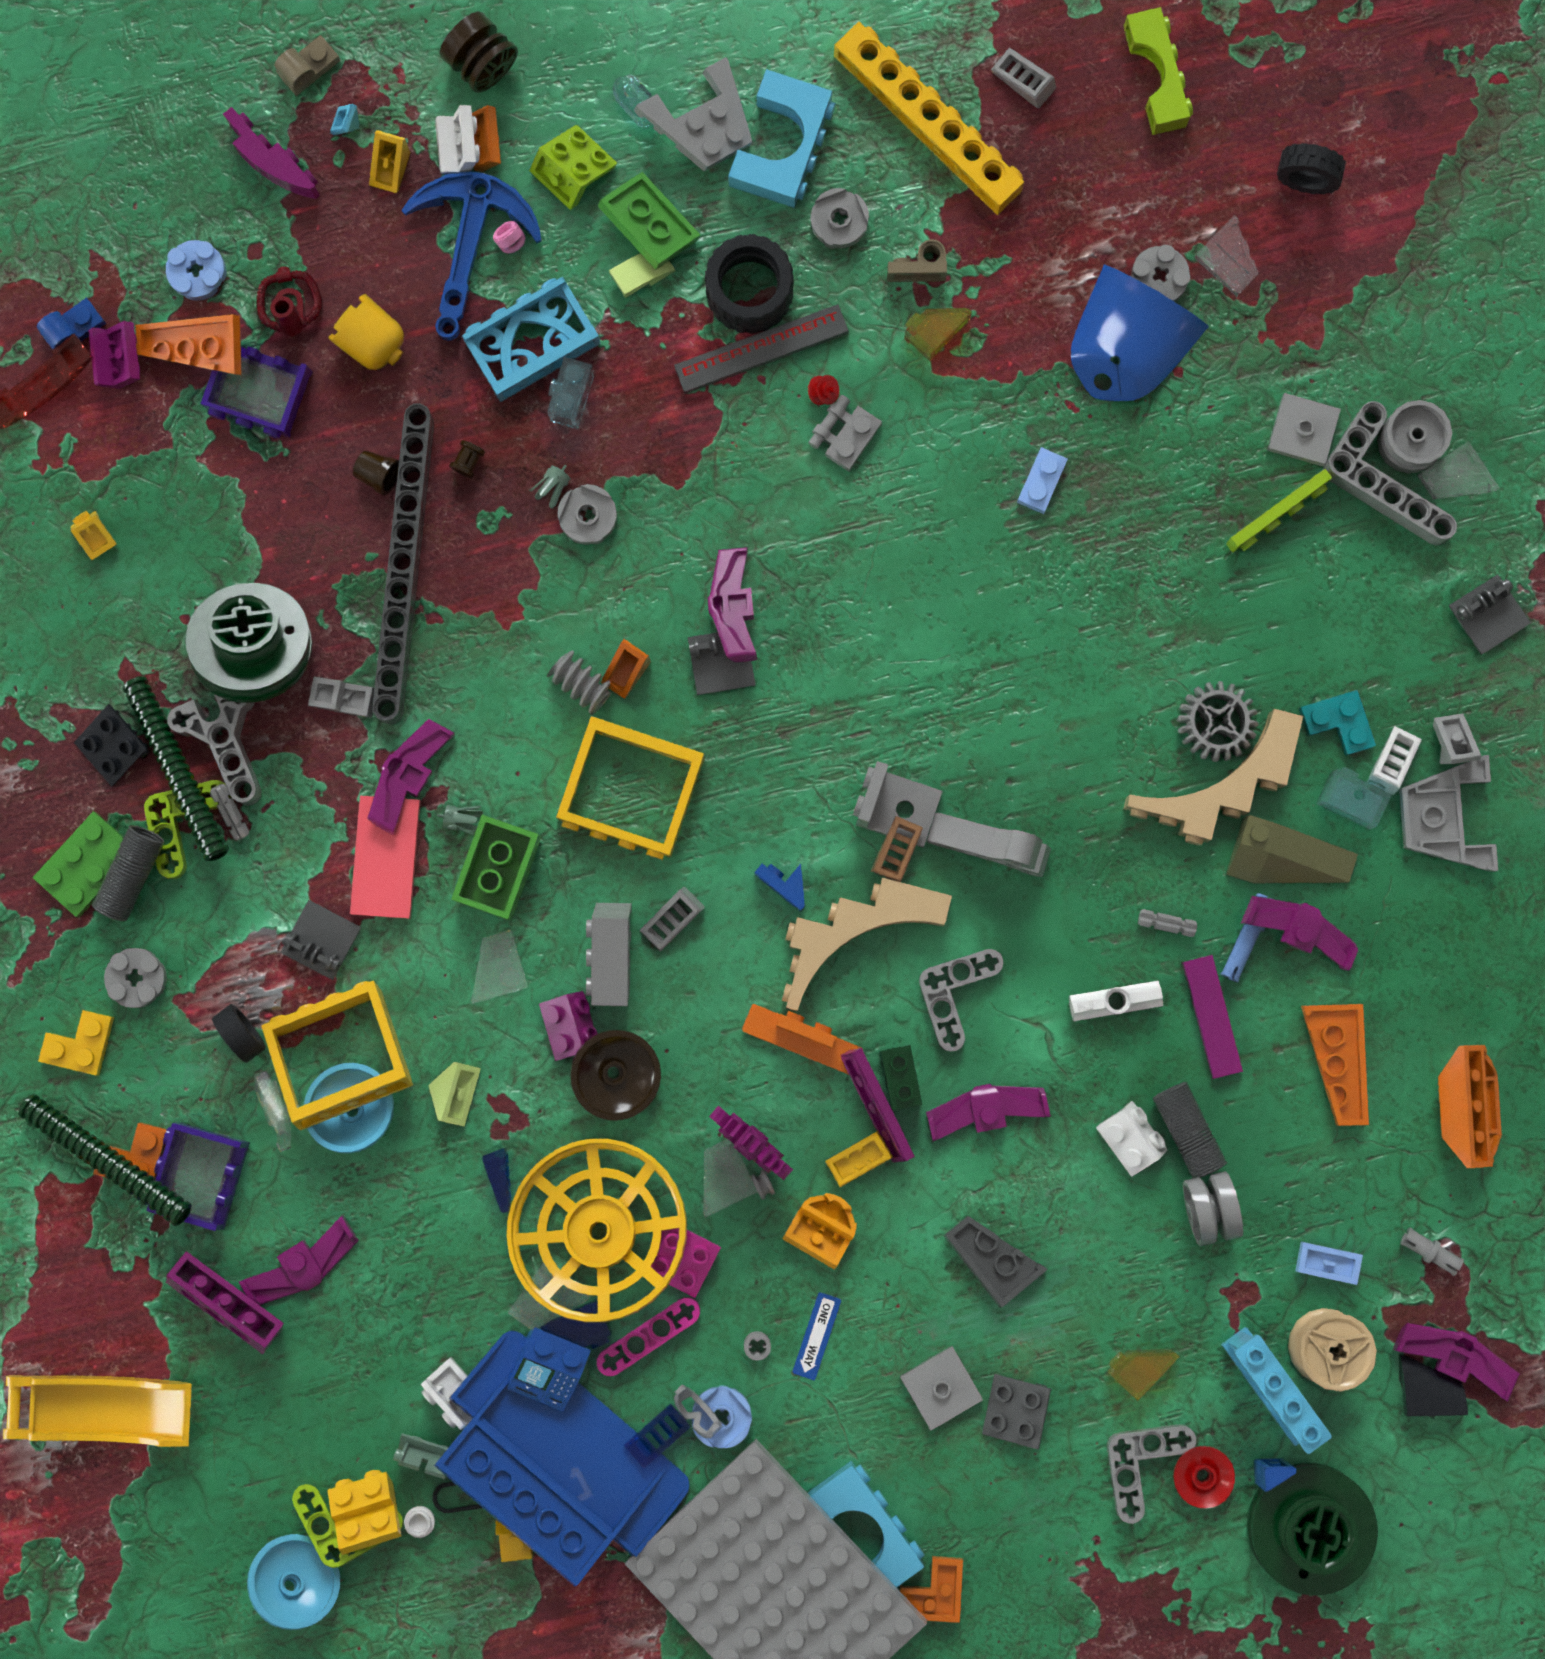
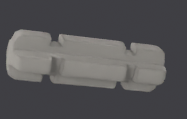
M220 784L210 790V795L214 802H218L216 806L226 826L231 827L229 830L231 836L236 841L245 838L249 834V830L245 822H241L243 818L233 798L228 797L230 794L226 785Z
M1146 909L1141 910L1139 913L1138 924L1141 926H1154V929L1175 934L1181 932V935L1193 937L1196 934V921L1189 919L1183 921L1180 917L1159 912L1154 914V911Z

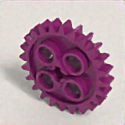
M717 1106L709 1117L720 1126L718 1131L735 1145L733 1148L749 1161L753 1160L768 1174L773 1171L783 1180L793 1171L782 1160L784 1155L768 1142L769 1138L755 1126L751 1125L750 1127L734 1112L729 1115L720 1106Z

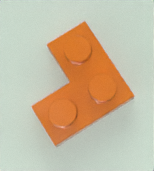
M139 1122L130 1151L110 1147L112 1150L118 1151L119 1155L125 1156L126 1160L132 1161L133 1165H137L141 1170H145L148 1176L151 1175L156 1180L157 1174L154 1173L158 1158L160 1156L163 1157L165 1149L163 1139L167 1129ZM94 1169V1175L105 1177V1174H100L97 1169Z
M932 1556L930 1587L900 1585L899 1591L927 1621L960 1623L963 1558Z

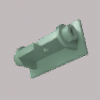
M402 1433L399 1448L396 1449L393 1460L397 1461L399 1466L419 1471L422 1462L427 1463L424 1473L445 1480L446 1476L434 1464L449 1446L438 1445L425 1441L420 1437Z

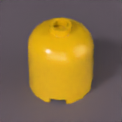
M363 294L359 297L362 303L357 308H354L352 305L347 308L333 327L338 332L335 335H329L328 339L369 370L381 369L388 363L393 366L403 354L400 350L404 342L403 330L369 296Z

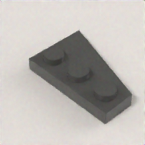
M966 1216L943 1235L999 1308L1005 1306L1048 1270L969 1216Z

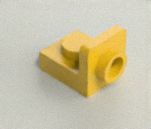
M85 511L72 520L74 524L71 526V532L91 560L117 545L114 538L99 519L96 511L91 514Z

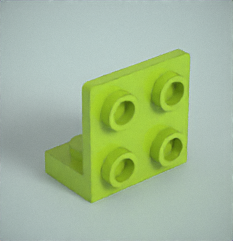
M575 125L539 147L529 171L571 210L579 204L586 187L613 170L617 162L579 126Z

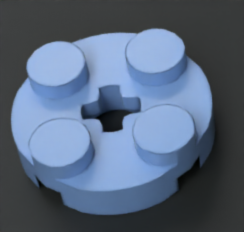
M199 240L187 241L171 249L167 255L166 276L170 285L177 293L190 300H204L212 297L226 278L225 262L220 253L209 242ZM194 264L203 266V270L199 271V276L197 277L189 273V269Z
M725 1385L709 1388L699 1396L713 1412L718 1409L721 1412L727 1410L729 1412L727 1416L729 1422L726 1425L722 1423V1428L711 1438H704L693 1429L698 1439L705 1445L713 1448H731L739 1444L747 1436L752 1421L751 1408L745 1396L738 1390ZM695 1402L692 1412H701L700 1426L708 1431L713 1421Z

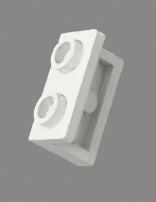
M460 105L454 116H437L435 119L441 174L471 172L474 165L479 161V146L474 142V134L477 131L476 117L472 116L471 106Z
M1133 1101L1096 1127L1131 1177L1158 1161L1167 1151L1163 1137L1153 1130L1147 1121L1145 1112L1140 1107H1137Z
M450 1357L421 1383V1386L424 1388L422 1394L430 1404L435 1405L437 1403L444 1411L442 1417L452 1428L457 1426L462 1430L472 1418L453 1403L449 1397L468 1375Z

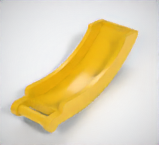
M6 1376V1386H9L7 1424L6 1428L3 1429V1439H28L29 1441H108L147 1444L157 1447L189 1446L191 1383L114 1376ZM31 1386L28 1428H19L21 1387Z

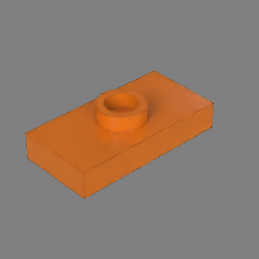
M489 105L472 113V116H475L477 120L474 142L479 146L480 151L479 161L474 165V171L484 172L501 164L496 108Z

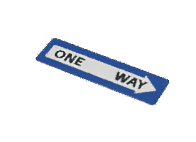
M821 1292L818 1293L793 1368L794 1374L811 1380L816 1379L841 1299Z

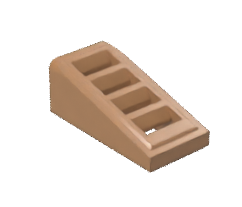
M895 816L871 872L887 879L901 882L923 827ZM899 827L913 833L911 839L896 833L897 828ZM893 838L908 844L907 848L903 849L891 844ZM888 850L903 855L901 861L887 855ZM886 861L898 866L896 872L882 866L883 862Z

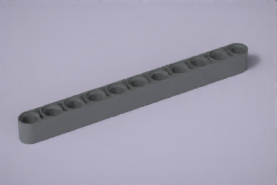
M420 403L410 405L405 410L373 697V712L375 716L388 725L399 722L404 713L434 433V419L429 409ZM419 414L426 415V421L423 424H412L415 416ZM413 444H423V449L420 453H409V449ZM414 471L420 473V478L417 482H406L409 473ZM407 501H417V506L413 511H403V506ZM412 529L414 530V535L410 540H400V534L403 530ZM410 558L411 564L407 569H397V563L400 559ZM404 586L408 588L407 595L403 599L394 598V591L398 587ZM395 616H404L405 621L400 628H391L390 623ZM395 644L401 645L399 656L395 658L388 657L387 652L390 646ZM392 673L397 674V684L393 687H386L384 685L386 676ZM390 702L394 703V713L387 717L382 716L381 709L383 705Z

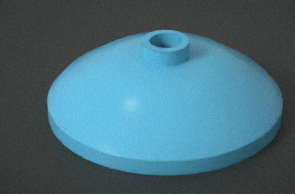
M343 1063L333 1066L321 1073L313 1081L305 1096L304 1105L380 1074L374 1069L358 1063ZM388 1095L358 1107V1113L354 1117H350V1111L307 1129L314 1140L328 1150L338 1153H355L365 1150L380 1140L387 1131L393 1117V1095Z
M299 1534L284 1535L266 1544L252 1561L247 1578L249 1598L256 1612L269 1624L286 1630L304 1629L319 1622L334 1606L340 1590L339 1568H330L324 1565L309 1536ZM331 1552L326 1555L328 1560H335ZM286 1581L293 1582V1591L285 1588Z

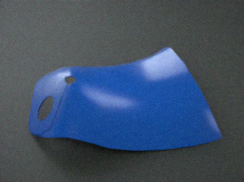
M1104 264L1073 338L1071 346L1072 365L1087 392L1095 399L1106 401L1136 400L1154 390L1170 374L1209 326L1159 291ZM1117 356L1120 359L1119 365L1110 361V358ZM1106 374L1112 381L1111 387L1108 390L1097 388L1094 383L1096 375Z

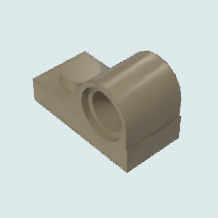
M319 35L300 52H297L294 48L283 52L275 61L274 66L278 76L297 96L341 60L326 40Z
M929 239L920 245L917 261H911L908 258H897L893 262H888L887 282L945 281L947 275L945 247L938 240ZM931 252L936 254L939 259L935 262H928L925 260L924 255Z

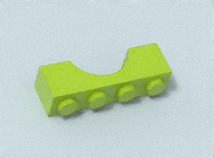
M1161 7L1127 15L1123 28L1130 54L1140 55L1150 60L1158 69L1161 77V87L1149 97L1145 107L1152 135L1185 128L1190 117L1193 115L1191 100L1185 98L1183 90L1185 88V78L1183 72L1178 71L1176 65L1178 52L1176 45L1171 44L1168 34H1170L1171 28L1168 17H1163Z

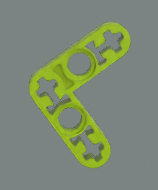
M211 780L199 783L197 788L202 789V793L207 795L210 794V790L213 787L225 783L219 780ZM172 790L149 796L144 804V812L148 830L158 835L162 829L169 828L173 833L172 841L167 845H163L161 850L176 848V852L170 853L172 860L179 862V866L174 868V873L171 870L165 869V865L169 864V857L166 853L161 855V851L156 859V866L162 876L169 879H177L187 869L177 818L184 817L185 813L181 812V805L177 804V797L173 796ZM212 797L205 798L210 810L218 809L216 806L218 802H214ZM159 800L160 803L166 804V808L162 809V817L165 820L170 819V823H160L155 826V821H161L159 814L153 812L152 808L156 807V801Z
M304 1484L294 1491L292 1497L293 1505L324 1565L330 1568L341 1567L382 1544L379 1543L357 1550L352 1555H349V1553L342 1555L340 1553V1561L338 1562L334 1559L328 1560L326 1555L330 1553L329 1547L333 1545L335 1548H338L336 1527L331 1513L316 1487ZM305 1490L309 1494L314 1493L315 1497L311 1499L314 1508L317 1509L321 1505L323 1511L313 1513L308 1519L305 1517L306 1513H310L306 1504H299V1500L303 1498L301 1493ZM398 1511L400 1530H402L404 1520L403 1516ZM319 1517H324L329 1521V1529L323 1535L315 1534L312 1529L314 1520Z

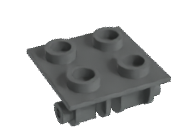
M1498 574L1449 605V608L1481 655L1531 624L1510 593L1513 589L1512 583L1508 579L1503 581Z
M718 632L688 637L697 695L756 686L752 661L733 662L728 659Z
M308 900L293 930L284 937L282 941L284 946L280 953L334 980L361 927Z
M994 1374L982 1434L1039 1450L1051 1388H1047L1043 1384H1032Z

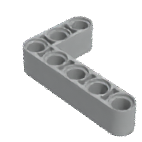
M1376 401L1366 403L1353 418L1327 459L1323 470L1326 469L1331 475L1332 479L1330 481L1428 543L1433 545L1445 543L1456 533L1457 523L1455 519L1447 512L1361 459L1387 418V411L1381 403ZM1364 413H1372L1376 417V423H1369L1365 419ZM1349 437L1358 438L1361 442V447H1353L1349 442ZM1341 461L1345 465L1346 471H1337L1333 466V462ZM1360 476H1364L1369 479L1371 483L1370 488H1365L1360 485ZM1384 492H1390L1395 496V504H1390L1385 500ZM1409 508H1416L1420 512V520L1410 516ZM1435 523L1442 524L1445 527V535H1439L1435 531Z

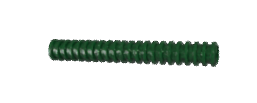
M142 676L130 679L123 685L122 689L124 693H127V700L131 701V708L135 709V716L139 717L137 719L138 723L142 725V731L146 733L145 737L150 741V748L154 749V756L158 757L157 762L161 765V771L165 773V779L169 781V787L173 789V796L177 797V804L181 805V812L185 813V820L189 821L187 823L188 827L193 829L191 831L192 835L197 837L195 839L197 845H201L199 847L200 852L205 853L203 855L204 860L215 861L224 857L228 853L229 847L224 845V837H220L222 834L221 830L216 828L218 824L213 820V814L209 812L210 807L205 804L206 799L201 796L202 791L200 788H197V781L193 780L194 774L189 772L191 770L190 766L185 764L187 760L182 756V749L178 748V741L174 740V733L170 732L171 728L167 724V718L163 716V710L159 708L160 704L155 700L156 696L152 693L151 685H148V679Z
M30 1095L22 1102L18 1112L19 1117L25 1119L30 1124L33 1123L35 1128H40V1131L44 1134L47 1133L49 1138L54 1139L57 1144H61L64 1149H68L70 1153L76 1154L77 1158L83 1159L84 1163L90 1164L91 1168L97 1169L98 1173L105 1174L107 1179H112V1182L116 1185L119 1184V1187L122 1190H126L129 1195L134 1194L135 1199L141 1200L142 1204L148 1205L149 1209L156 1210L158 1215H163V1218L166 1221H170L173 1226H178L187 1219L192 1205L189 1201L184 1202L182 1196H177V1193L170 1191L169 1187L162 1186V1182L155 1181L153 1176H148L145 1170H141L139 1166L133 1165L132 1161L126 1160L125 1156L119 1155L118 1151L112 1150L109 1145H104L102 1140H97L95 1135H90L89 1131L83 1129L81 1125L76 1124L71 1119L68 1120V1116L61 1115L59 1110L54 1109L52 1105L47 1104L38 1095Z

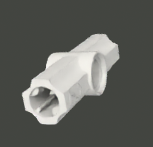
M1152 981L1070 995L1069 1006L1073 1021H1080L1162 1007L1163 996L1159 981ZM1112 993H1118L1123 998V1005L1118 1010L1113 1009L1109 1005V996Z

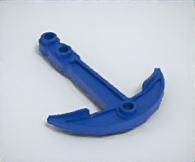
M462 172L446 174L421 187L401 210L407 216L424 208L444 205L443 200L464 201L450 276L445 282L439 307L442 316L437 319L435 324L439 337L446 341L454 340L460 333L458 322L464 316L470 291L468 283L488 210L492 207L508 213L509 218L525 229L536 244L542 242L537 219L529 204L515 188L494 176L484 173ZM479 187L486 188V192L482 195L477 194L476 190ZM452 298H459L460 303L458 305L452 306L450 304ZM448 325L454 327L453 332L450 334H446L443 331Z

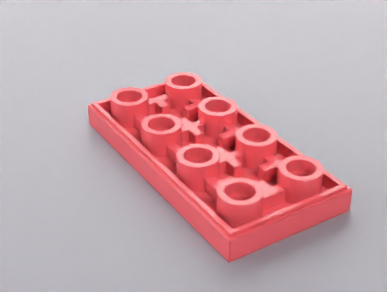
M360 796L350 915L411 919L421 801L417 799L404 800L395 833L392 835L375 826L367 819L374 796Z

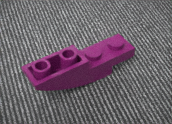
M231 107L223 113L229 126L239 136L232 144L238 154L252 168L274 184L288 191L313 199L320 196L315 187L318 181L308 169L303 172L297 164L300 161L290 148L284 150L279 143L272 147L262 134L256 136L251 130L254 127L253 123L243 112L238 115Z

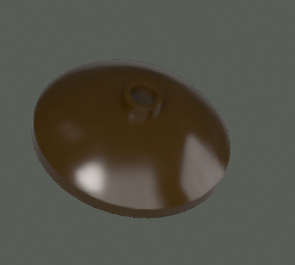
M608 1030L592 1036L579 1048L571 1065L570 1080L573 1093L584 1109L596 1117L617 1121L634 1117L650 1105L660 1086L661 1068L655 1051L643 1038L625 1030ZM611 1067L618 1069V1073L614 1077L608 1076V1070Z

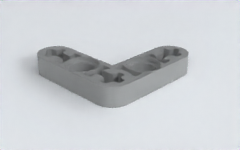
M983 950L930 967L921 973L919 986L937 1041L945 1051H957L963 1046L965 1041V1034L950 990L998 974L1003 967V958L996 950ZM987 954L991 958L997 959L998 963L994 965V971L984 967L978 969L981 976L975 977V968L970 959L976 958V964L985 961V955ZM958 963L967 965L970 972L968 978L962 981L957 980L952 972L953 967ZM947 967L948 978L952 985L947 986L946 980L938 982L937 989L934 990L931 985H925L924 981L928 979V973L932 972L937 977L944 974L941 968ZM945 1001L949 1004L950 1014L946 1018H938L934 1014L933 1007L936 1002ZM952 1018L955 1019L956 1025H950L953 1034H959L960 1039L955 1041L956 1046L951 1047L950 1043L943 1042V1037L947 1036L945 1027L939 1030L937 1023H946Z
M1176 1424L1118 1432L1109 1437L1107 1452L1115 1509L1122 1521L1128 1524L1137 1523L1143 1518L1145 1513L1138 1460L1181 1455L1194 1448L1196 1436L1188 1426ZM1180 1431L1189 1436V1440L1185 1441L1184 1447H1181L1177 1442L1168 1443L1170 1449L1165 1450L1166 1440L1163 1433L1168 1432L1167 1437L1169 1439L1177 1438ZM1146 1436H1158L1160 1445L1157 1450L1151 1452L1144 1449L1143 1441ZM1119 1439H1123L1125 1444H1129V1448H1126L1124 1453L1127 1461L1132 1459V1464L1121 1463L1115 1466V1461L1121 1462L1120 1453L1117 1450H1113V1446L1118 1445ZM1124 1469H1129L1134 1474V1481L1129 1486H1122L1117 1480L1119 1472ZM1136 1490L1137 1494H1130L1132 1503L1134 1506H1138V1509L1134 1510L1133 1516L1129 1517L1125 1511H1122V1508L1127 1507L1126 1496L1122 1495L1119 1497V1492L1130 1493Z

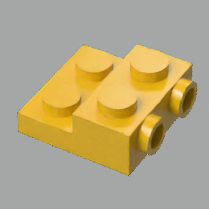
M371 1470L364 1475V1479L354 1482L350 1479H343L336 1482L335 1488L327 1490L330 1513L336 1527L338 1549L342 1555L402 1537L394 1485L387 1472L382 1473L380 1470Z

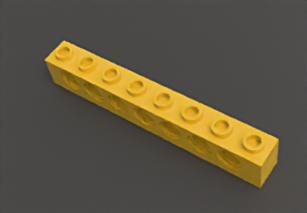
M859 21L834 45V57L996 215L1022 192L1024 181L1020 171L1014 166L1009 167L1002 160V155L995 147H988L981 140L980 133L973 126L968 127L961 120L960 114L954 107H947L940 100L939 93L933 87L925 86L920 81V76L911 66L906 67L899 60V55L892 47H885L871 27H865ZM872 53L876 58L869 61L865 60L862 55ZM893 73L896 78L894 80H886L882 75ZM910 92L915 94L917 98L910 101L906 100L903 95ZM932 112L938 118L930 121L925 119L923 115ZM953 132L958 136V139L953 141L947 140L944 134ZM968 152H973L979 158L975 161H970L964 155ZM994 172L999 176V179L990 181L986 178L985 174Z

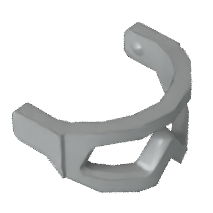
M681 1385L674 1392L676 1394L674 1396L675 1405L685 1420L694 1419L693 1429L704 1438H711L722 1428V1423L716 1414L692 1389ZM692 1397L711 1418L713 1424L708 1431L700 1426L701 1412H687L682 1404L683 1400Z

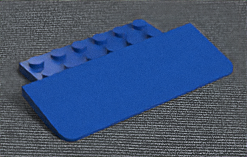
M508 1331L497 1340L449 1397L453 1403L472 1419L434 1466L575 1587L584 1578L612 1540L618 1543L631 1556L637 1557L647 1545V1542L656 1534L686 1496L689 1490V1480L678 1467L580 1383L577 1384L563 1412L507 1390L506 1388L526 1340V1337L521 1333Z

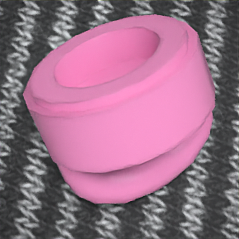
M508 221L496 229L493 240L504 253L510 254L518 251L524 245L526 237L517 222Z

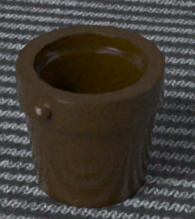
M363 451L355 462L353 476L373 488L375 492L383 496L387 495L397 482L399 460L370 451Z

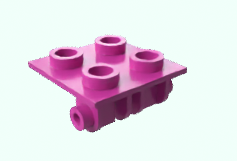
M679 1228L662 1231L660 1248L655 1261L651 1265V1268L662 1277L669 1270L675 1256L679 1239ZM687 1230L684 1255L669 1285L696 1298L721 1247Z

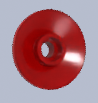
M1210 1446L1191 1448L1179 1458L1174 1468V1485L1178 1494L1184 1501L1194 1507L1204 1509L1216 1507L1230 1496L1234 1488L1235 1472L1229 1458L1216 1448ZM1200 1470L1207 1471L1206 1479L1198 1480L1197 1474Z

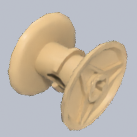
M1321 1308L1309 1311L1295 1323L1290 1332L1288 1343L1291 1362L1298 1372L1324 1389L1345 1391L1356 1388L1368 1378L1375 1366L1377 1350L1373 1335L1364 1323L1338 1310ZM1331 1347H1334L1333 1352L1329 1351Z

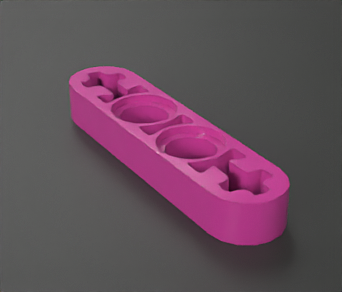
M691 1297L680 1298L605 1348L597 1358L598 1370L606 1376L619 1374L694 1324L700 1315L699 1303ZM685 1303L686 1306L693 1305L695 1308L692 1311L693 1317L689 1319L687 1316H683L677 1321L682 1326L676 1328L673 1319L667 1313L672 1311L673 1316L681 1312V1304ZM659 1319L666 1320L670 1325V1332L663 1337L657 1336L653 1331V1324ZM638 1336L644 1340L645 1348L642 1352L632 1353L628 1349L627 1342L631 1337ZM621 1344L624 1354L631 1360L625 1362L623 1356L616 1362V1369L613 1370L610 1366L605 1368L603 1366V1363L606 1361L605 1355L609 1354L610 1357H614L620 1353V1350L616 1347Z

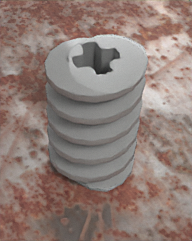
M571 650L554 664L547 677L554 674L552 682L555 685L563 682L561 687L563 692H568L572 689L570 697L573 700L581 697L580 706L586 707L590 705L588 712L593 715L610 697L612 692H609L608 688L611 682L608 680L600 685L601 674L598 673L591 677V665L582 670L583 659L580 658L573 662L574 651Z

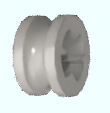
M764 1169L761 1170L759 1176L751 1175L752 1181L762 1200L765 1199L768 1193L776 1194Z
M760 1331L748 1334L744 1340L746 1355L756 1361L766 1358L771 1350L768 1336ZM754 1339L758 1342L763 1339L765 1341V1344H763L765 1350L762 1353L758 1350L754 1353L751 1352L749 1349L752 1348L751 1340Z

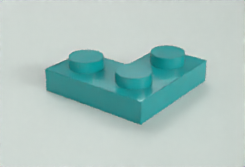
M1358 690L1299 708L1308 737L1336 728L1345 756L1376 746Z

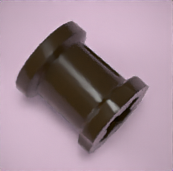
M462 440L460 443L461 449L455 461L450 462L449 467L455 472L472 479L474 476L472 471L479 458L484 456L485 451L471 442Z

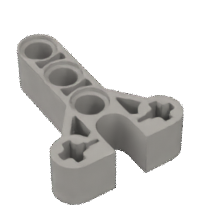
M214 694L220 707V715L212 722L207 721L200 703L195 700L172 709L167 718L169 727L182 736H194L209 744L231 797L235 801L247 806L258 802L261 798V787L240 739L246 714L252 709L255 702L238 704ZM182 716H186L187 718H189L185 721V727L179 725L181 722H183ZM221 730H228V740L225 743L218 744L217 734ZM238 756L240 758V766L235 771H230L228 769L229 760L232 757ZM249 783L252 788L251 794L247 798H241L239 795L240 787Z
M935 813L927 842L933 845L994 861L1037 877H1043L1051 851L1048 845L1042 844L1043 841L1039 837L1030 833L994 828L942 813Z

